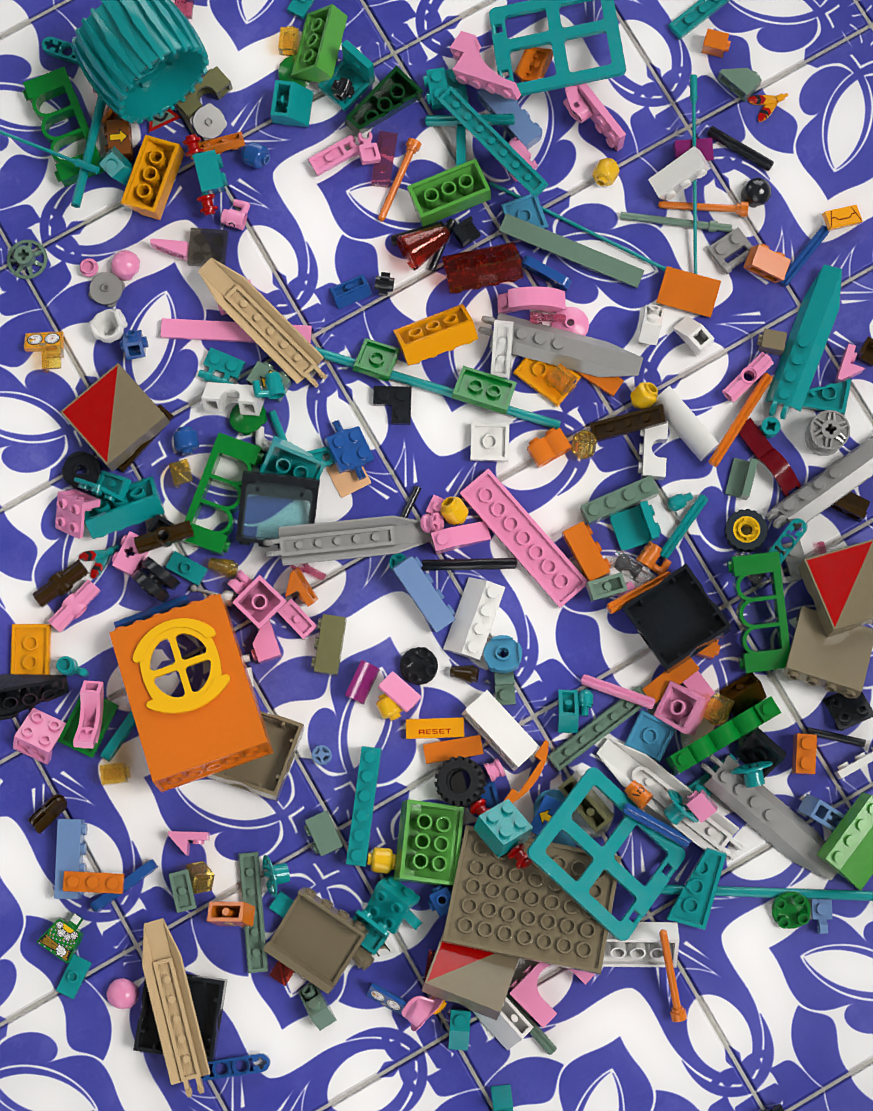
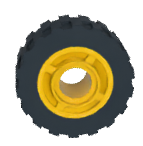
M741 509L738 512H734L728 518L724 529L725 539H727V543L734 550L749 553L762 546L768 534V526L766 525V520L757 511ZM741 528H750L751 534L744 535L741 532Z

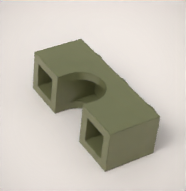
M217 66L207 71V74L202 77V83L195 85L196 91L194 93L189 92L185 96V102L180 100L176 104L178 110L189 122L195 112L203 107L199 101L202 95L210 93L220 100L233 89L231 81Z

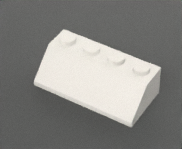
M468 577L454 617L456 620L451 625L443 650L480 662L505 591L504 586Z
M639 922L634 932L626 941H618L608 932L602 967H665L659 936L660 930L664 929L668 935L673 966L677 968L679 949L678 923Z

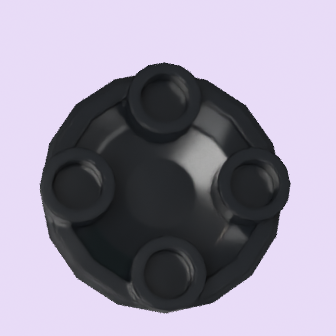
M426 647L412 648L401 657V674L411 684H427L437 674V658Z

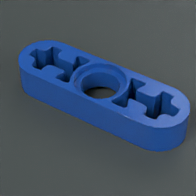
M525 255L520 263L527 271L561 290L567 291L572 283L565 275L531 256Z

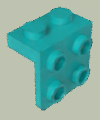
M103 470L97 483L77 477L74 479L75 482L79 483V488L86 491L90 489L92 495L102 498L104 495L103 498L112 502L115 499L123 502L132 480Z
M647 500L640 502L637 507L610 516L615 536L622 551L648 544L649 541H657L660 537V526L653 519L655 515L653 506L649 505Z
M388 875L377 883L365 910L373 916L372 919L375 922H382L389 928L388 931L395 934L398 932L407 911L418 903L420 896L401 882L394 881V877Z
M363 909L362 912L357 910L352 919L364 923L366 929L369 930L361 946L375 956L389 937L390 933L387 932L389 928L380 921L378 924L372 920L373 916Z

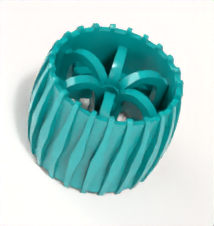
M101 0L103 4L96 10L92 7L90 9L91 15L87 19L83 17L81 20L83 25L81 28H76L75 33L77 36L72 39L74 45L72 50L82 72L99 97L125 121L129 123L136 121L138 124H142L143 120L153 121L154 116L163 117V112L168 109L173 111L175 109L174 105L180 100L185 102V96L189 92L194 93L196 91L195 85L197 83L201 84L203 81L201 76L207 74L206 66L209 65L208 54L200 37L186 16L171 0Z

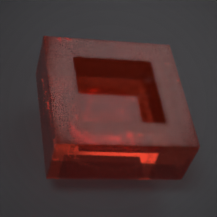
M278 961L269 976L286 986L294 971Z

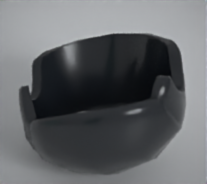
M761 178L749 180L741 190L742 200L748 202V206L752 208L764 205L772 196L769 183Z

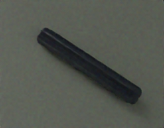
M711 126L707 132V136L765 170L769 171L772 168L773 160L718 128Z

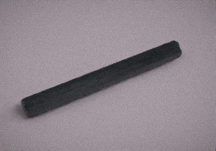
M516 558L423 560L422 570L515 569L517 567Z

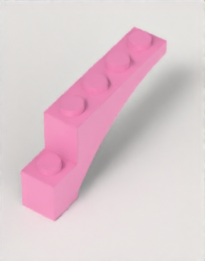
M461 31L450 46L453 58L458 61L452 69L456 80L461 84H468L476 89L487 90L491 94L502 95L506 99L518 100L521 93L516 83L503 78L489 68L481 58V45L476 35Z

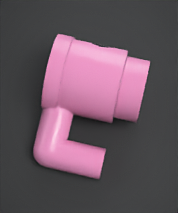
M234 199L233 206L241 208V211L224 209L221 223L244 230L250 204Z

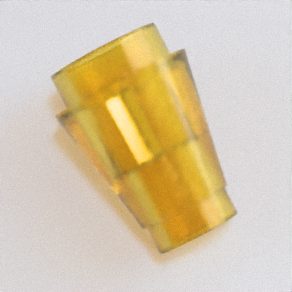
M210 558L208 568L229 578L235 577L238 563L234 562L233 559Z

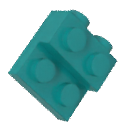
M442 67L426 70V76H423L424 86L429 89V93H426L427 103L431 104L432 110L445 108L438 101V98L450 86L469 103L466 85L456 80L452 69L445 70Z

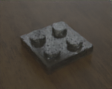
M191 228L188 266L202 267L210 258L226 266L228 230Z

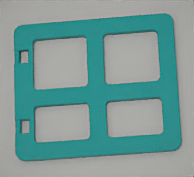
M528 0L492 8L489 11L498 75L503 77V73L509 72L510 78H507V80L514 82L510 54L515 51L544 45L552 46L556 74L551 77L516 83L521 96L624 75L626 73V64L614 0H600L604 16L602 20L570 27H562L559 9L564 6L593 0ZM540 11L546 12L549 26L548 31L512 39L507 37L505 24L507 18ZM502 26L503 32L496 33V27ZM605 33L609 44L611 64L570 72L565 42Z
M592 767L586 770L529 846L527 856L618 941H626L667 885L673 873L681 865L686 854L684 849L676 842L625 814L603 846H600L572 820L571 815L593 786L600 790L621 811L626 803L637 807L599 769ZM635 826H638L666 852V857L645 886L614 858L615 853ZM560 830L591 857L590 864L577 881L546 854L547 847ZM666 865L671 868L667 875L662 872ZM603 870L610 874L634 897V902L620 921L589 893V889ZM633 911L638 914L634 922L628 919Z

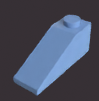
M808 793L798 808L799 812L831 831L835 830L845 816L827 803Z

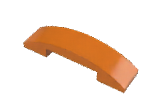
M547 740L543 742L534 757L540 762L520 792L512 788L505 800L509 799L512 803L516 802L537 781L548 755L549 742Z

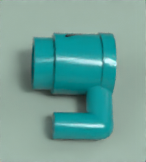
M271 372L265 375L266 390H261L259 380L252 381L256 398L279 399L286 396L283 379L279 372Z
M69 656L59 658L56 663L57 670L66 676L78 674L88 677L90 674L87 669L79 667L77 661Z

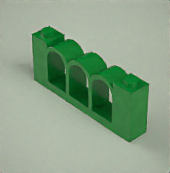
M65 67L23 82L25 90H22L26 101H31L33 110L39 120L42 121V133L48 143L51 144L50 150L58 153L62 147L85 138L87 142L90 129ZM67 93L71 103L70 106L48 114L40 112V107L45 101ZM76 116L80 125L79 129L57 137L49 135V129L52 125ZM95 145L91 164L100 167L98 173L100 174L105 172V170L98 164L101 156ZM83 154L77 155V156L72 157V158H73V159H78V158H80V159L82 160ZM52 155L56 162L57 171L54 173L58 182L62 181L65 187L76 183L80 167H76L72 162ZM89 171L88 178L98 174Z
M219 432L185 518V521L190 520L195 537L180 542L223 557L225 552L228 553L231 546L228 535L231 534L235 525L234 517L231 513L239 510L242 480L236 482L214 475L220 458L222 456L247 466L248 471H253L252 467L257 469L258 464L261 465L265 454H263L262 447ZM212 481L238 491V499L231 506L216 504L205 500ZM202 505L227 514L229 518L227 527L221 531H213L196 525L195 523Z
M779 551L729 557L730 561H727V569L735 577L733 581L734 592L742 599L737 606L736 615L738 621L746 626L740 633L739 638L741 647L746 651L741 652V657L738 658L739 668L743 669L745 673L784 669L790 651ZM770 572L772 594L754 597L744 596L740 589V583L745 576ZM773 599L776 621L749 624L744 619L743 611L746 605L751 602ZM768 627L777 628L779 648L755 651L748 647L746 642L747 636L752 630Z
M772 696L667 757L665 760L676 776L779 715L781 711Z

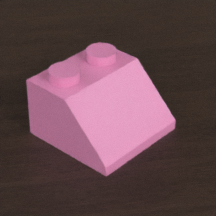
M259 575L232 603L261 629L287 601Z
M670 681L653 716L684 734L694 736L712 701L695 691Z

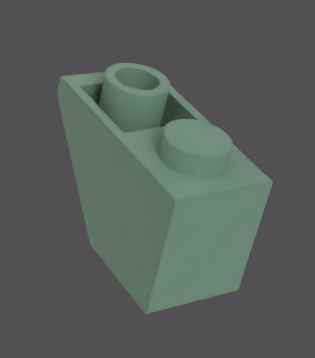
M309 983L297 991L309 1017L319 1031L337 1020L317 986Z

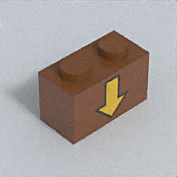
M124 119L106 120L104 137L107 138L108 144L105 145V153L115 146L127 160H134L131 124Z

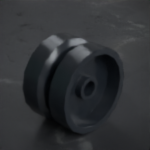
M147 556L142 562V566L149 574L146 575L143 571L136 570L131 578L150 596L156 597L159 601L165 603L170 595L162 586L165 585L169 589L175 590L181 582Z

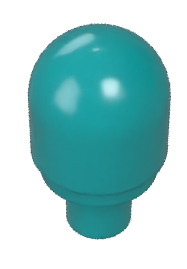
M691 492L685 495L681 493L670 497L667 501V507L671 511H678L684 508L687 502L693 499Z
M583 689L578 694V705L581 708L580 716L588 717L589 709L593 705V693L588 689Z

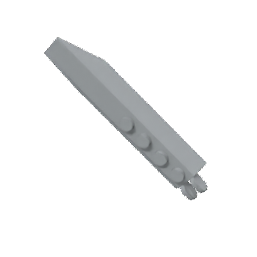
M499 313L497 320L514 322L512 354L595 377L639 375L643 357L612 343ZM482 316L481 318L482 322L494 325L496 320L489 316ZM480 326L478 329L479 333L492 337L489 346L492 349L493 330Z
M873 437L857 446L773 506V509L766 514V519L769 522L774 520L773 526L776 529L781 528V526L788 522L791 523L796 518H802L809 522L872 477ZM801 522L798 524L794 523V530H798L803 524Z
M383 516L278 527V539L265 540L263 543L266 546L279 544L280 551H268L265 553V557L280 556L282 565L286 566L398 554L431 542L432 538L431 533H425L422 530L420 520L398 516Z
M713 754L708 757L709 760L718 766L715 772L707 764L702 763L700 767L711 776L703 785L792 862L830 881L835 877L837 872L816 855L825 843L819 833L765 786L746 788L743 774L730 773L732 769L740 766L735 760L727 755L722 763Z

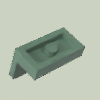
M738 458L733 459L725 491L726 495L745 500L750 497L759 460L753 458L750 461Z
M189 870L170 873L169 879L177 913L196 909L197 905Z

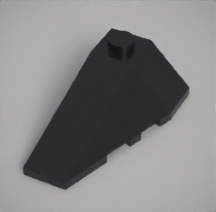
M37 674L0 675V721L19 716L18 713L26 709L32 710L35 708V705L41 702H49L69 693L67 676Z

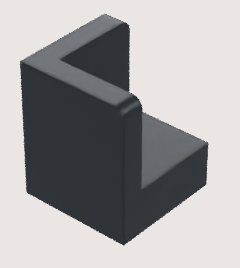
M471 216L452 228V234L463 249L481 237L480 232L473 224Z
M157 514L149 526L148 532L150 533L160 527H169L175 524ZM162 534L160 540L166 541L169 534Z

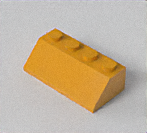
M145 135L120 203L143 216L161 220L185 154L181 145Z
M463 304L393 330L408 366L418 364L428 358H434L438 354L452 351L456 347L470 344L479 339L473 319Z

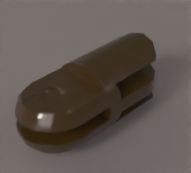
M53 795L28 819L37 833L41 834L66 809L67 800L63 795Z

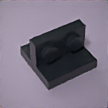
M758 727L734 751V754L745 764L760 761L773 762L771 766L762 769L764 778L787 756L786 752Z

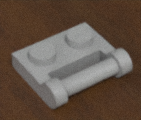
M738 227L709 246L707 250L727 275L732 272L733 268L747 259L750 248L753 245H751ZM743 247L746 249L744 253L729 263L725 262V259Z
M801 541L796 544L785 559L788 577L784 576L781 566L783 584L803 580L798 570V566L806 559ZM792 542L782 544V546L785 548L791 547ZM776 546V549H779L778 551L781 552L782 550Z

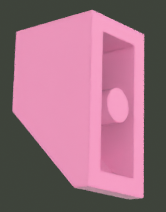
M270 620L259 630L253 642L254 649L251 650L254 661L258 660L260 664L282 657Z

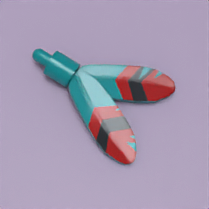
M111 546L106 550L85 551L79 555V559L82 561H96L91 570L92 579L101 575L108 563L109 557L116 552L119 546Z

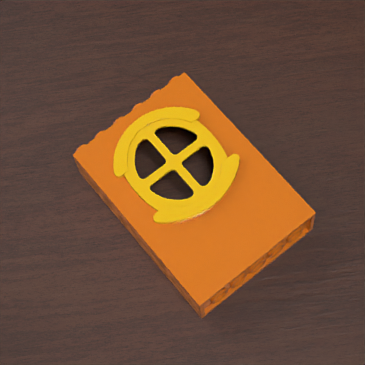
M221 594L209 595L201 601H192L186 606L174 607L169 612L154 614L149 619L137 620L132 625L120 626L115 628L114 631L109 632L153 783L161 793L274 753L234 626ZM180 634L191 635L204 644L206 652L184 660L182 659L176 637ZM167 639L170 642L175 663L153 671L150 668L153 652L161 641ZM209 660L211 662V669L208 680L199 691L193 692L186 668ZM175 671L179 672L185 691L184 696L172 697L165 694L156 686L155 679Z

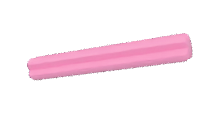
M586 674L582 676L581 684L583 686L649 709L654 707L655 699Z

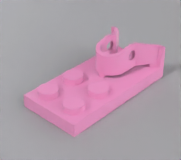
M587 83L566 87L567 99L563 101V105L568 110L570 116L580 123L591 118L595 123L596 130L600 134L603 133L606 137L607 144L616 151L622 149L626 133Z

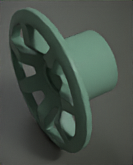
M34 240L17 242L11 247L7 256V264L10 271L22 279H33L39 276L46 268L48 260L44 247ZM32 244L38 246L41 250L33 252ZM42 253L44 255L43 263L36 260V257ZM11 263H19L17 271L12 268ZM33 264L41 267L35 274H33ZM24 267H27L30 275H21L20 272Z

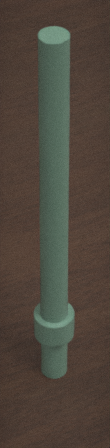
M629 212L620 213V219L693 228V220ZM712 220L710 222L697 221V228L708 229L709 232L732 231V225L722 224Z

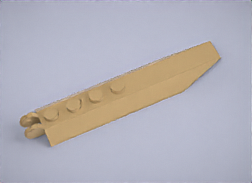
M210 258L198 270L217 304L297 384L306 378L317 388L319 386L318 382L309 375L313 370L324 380L327 378L318 367V364L324 357L244 276L213 258Z
M164 918L144 923L142 967L170 1083L174 1085L183 1082L187 1097H191L193 1092L189 1080L196 1079L197 1090L202 1094L205 1090L201 1076L211 1073L182 955Z

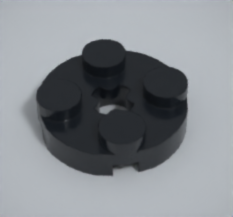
M83 451L69 455L62 468L64 480L71 487L78 490L83 489L78 487L79 483L74 481L75 477L97 483L101 474V466L96 457ZM80 466L87 468L84 475L77 474Z

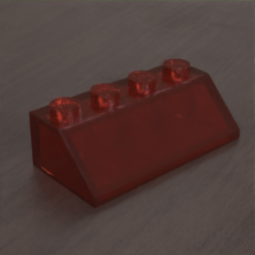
M514 242L441 257L450 293H461L469 289L477 290L484 286H496L503 282H515L518 279H523L521 258Z

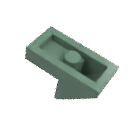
M622 572L585 583L591 602L600 599L605 600L628 591Z
M494 672L496 700L502 706L516 705L514 672Z

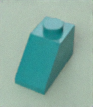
M113 146L100 158L98 164L113 179L127 186L134 166Z
M558 689V733H578V690Z
M451 1008L448 1049L468 1051L471 1010Z

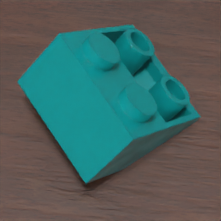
M275 80L270 114L272 123L309 128L314 91L295 82Z

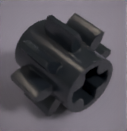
M341 77L339 81L334 80L331 87L334 92L333 96L341 101H346L347 97L351 99L355 92L354 87H352L353 82L344 77Z
M381 272V276H376L374 290H379V295L388 296V292H393L395 278H390V273Z

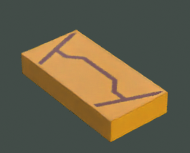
M857 204L825 211L822 214L828 231L858 225L863 222Z

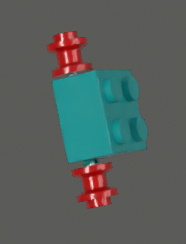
M196 134L188 135L185 137L186 140L182 142L183 145L188 147V152L185 153L186 157L192 156L194 159L203 193L201 197L197 198V201L201 202L203 207L200 209V213H204L205 216L216 214L215 211L218 210V206L213 205L212 200L215 198L216 193L225 192V186H228L225 172L221 173L220 169L224 167L220 154H216L215 149L204 152V149L199 148L198 143L201 141V137H197Z
M479 799L472 803L469 812L472 815H478L473 829L493 853L499 858L509 852L508 858H515L518 869L529 867L532 861L523 851L525 848L523 843L528 840L533 826L513 803L507 799L489 809L485 806V799Z

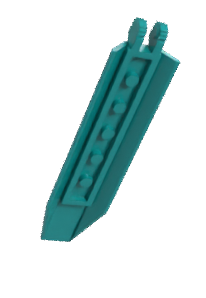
M824 264L802 301L765 398V402H772L769 416L775 415L778 405L783 406L780 413V419L783 420L787 417L791 407L799 412L802 410L839 312L841 268Z

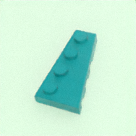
M708 847L705 849L666 919L703 930L706 929L727 855L725 852Z

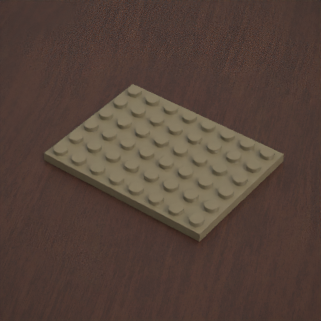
M466 825L442 942L601 975L608 931L536 864L532 862L526 869H518L515 858H508L509 852L498 858L473 829L474 826ZM528 838V840L523 843L525 846L523 851L526 854L527 849L535 839ZM551 842L546 849V854L575 881L580 878L591 862V857L582 848ZM614 855L615 860L620 864L621 856ZM603 870L589 889V893L607 911L612 913L617 881Z

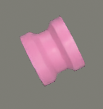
M440 513L425 514L421 517L420 525L425 533H431L443 529L444 519Z
M498 758L494 759L493 763L484 764L491 782L495 781L499 776H506Z

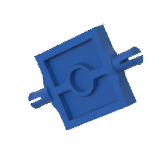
M335 420L332 424L336 433L326 437L324 442L340 474L346 471H355L359 481L363 480L366 476L362 467L373 462L375 458L359 426L343 429L340 420Z

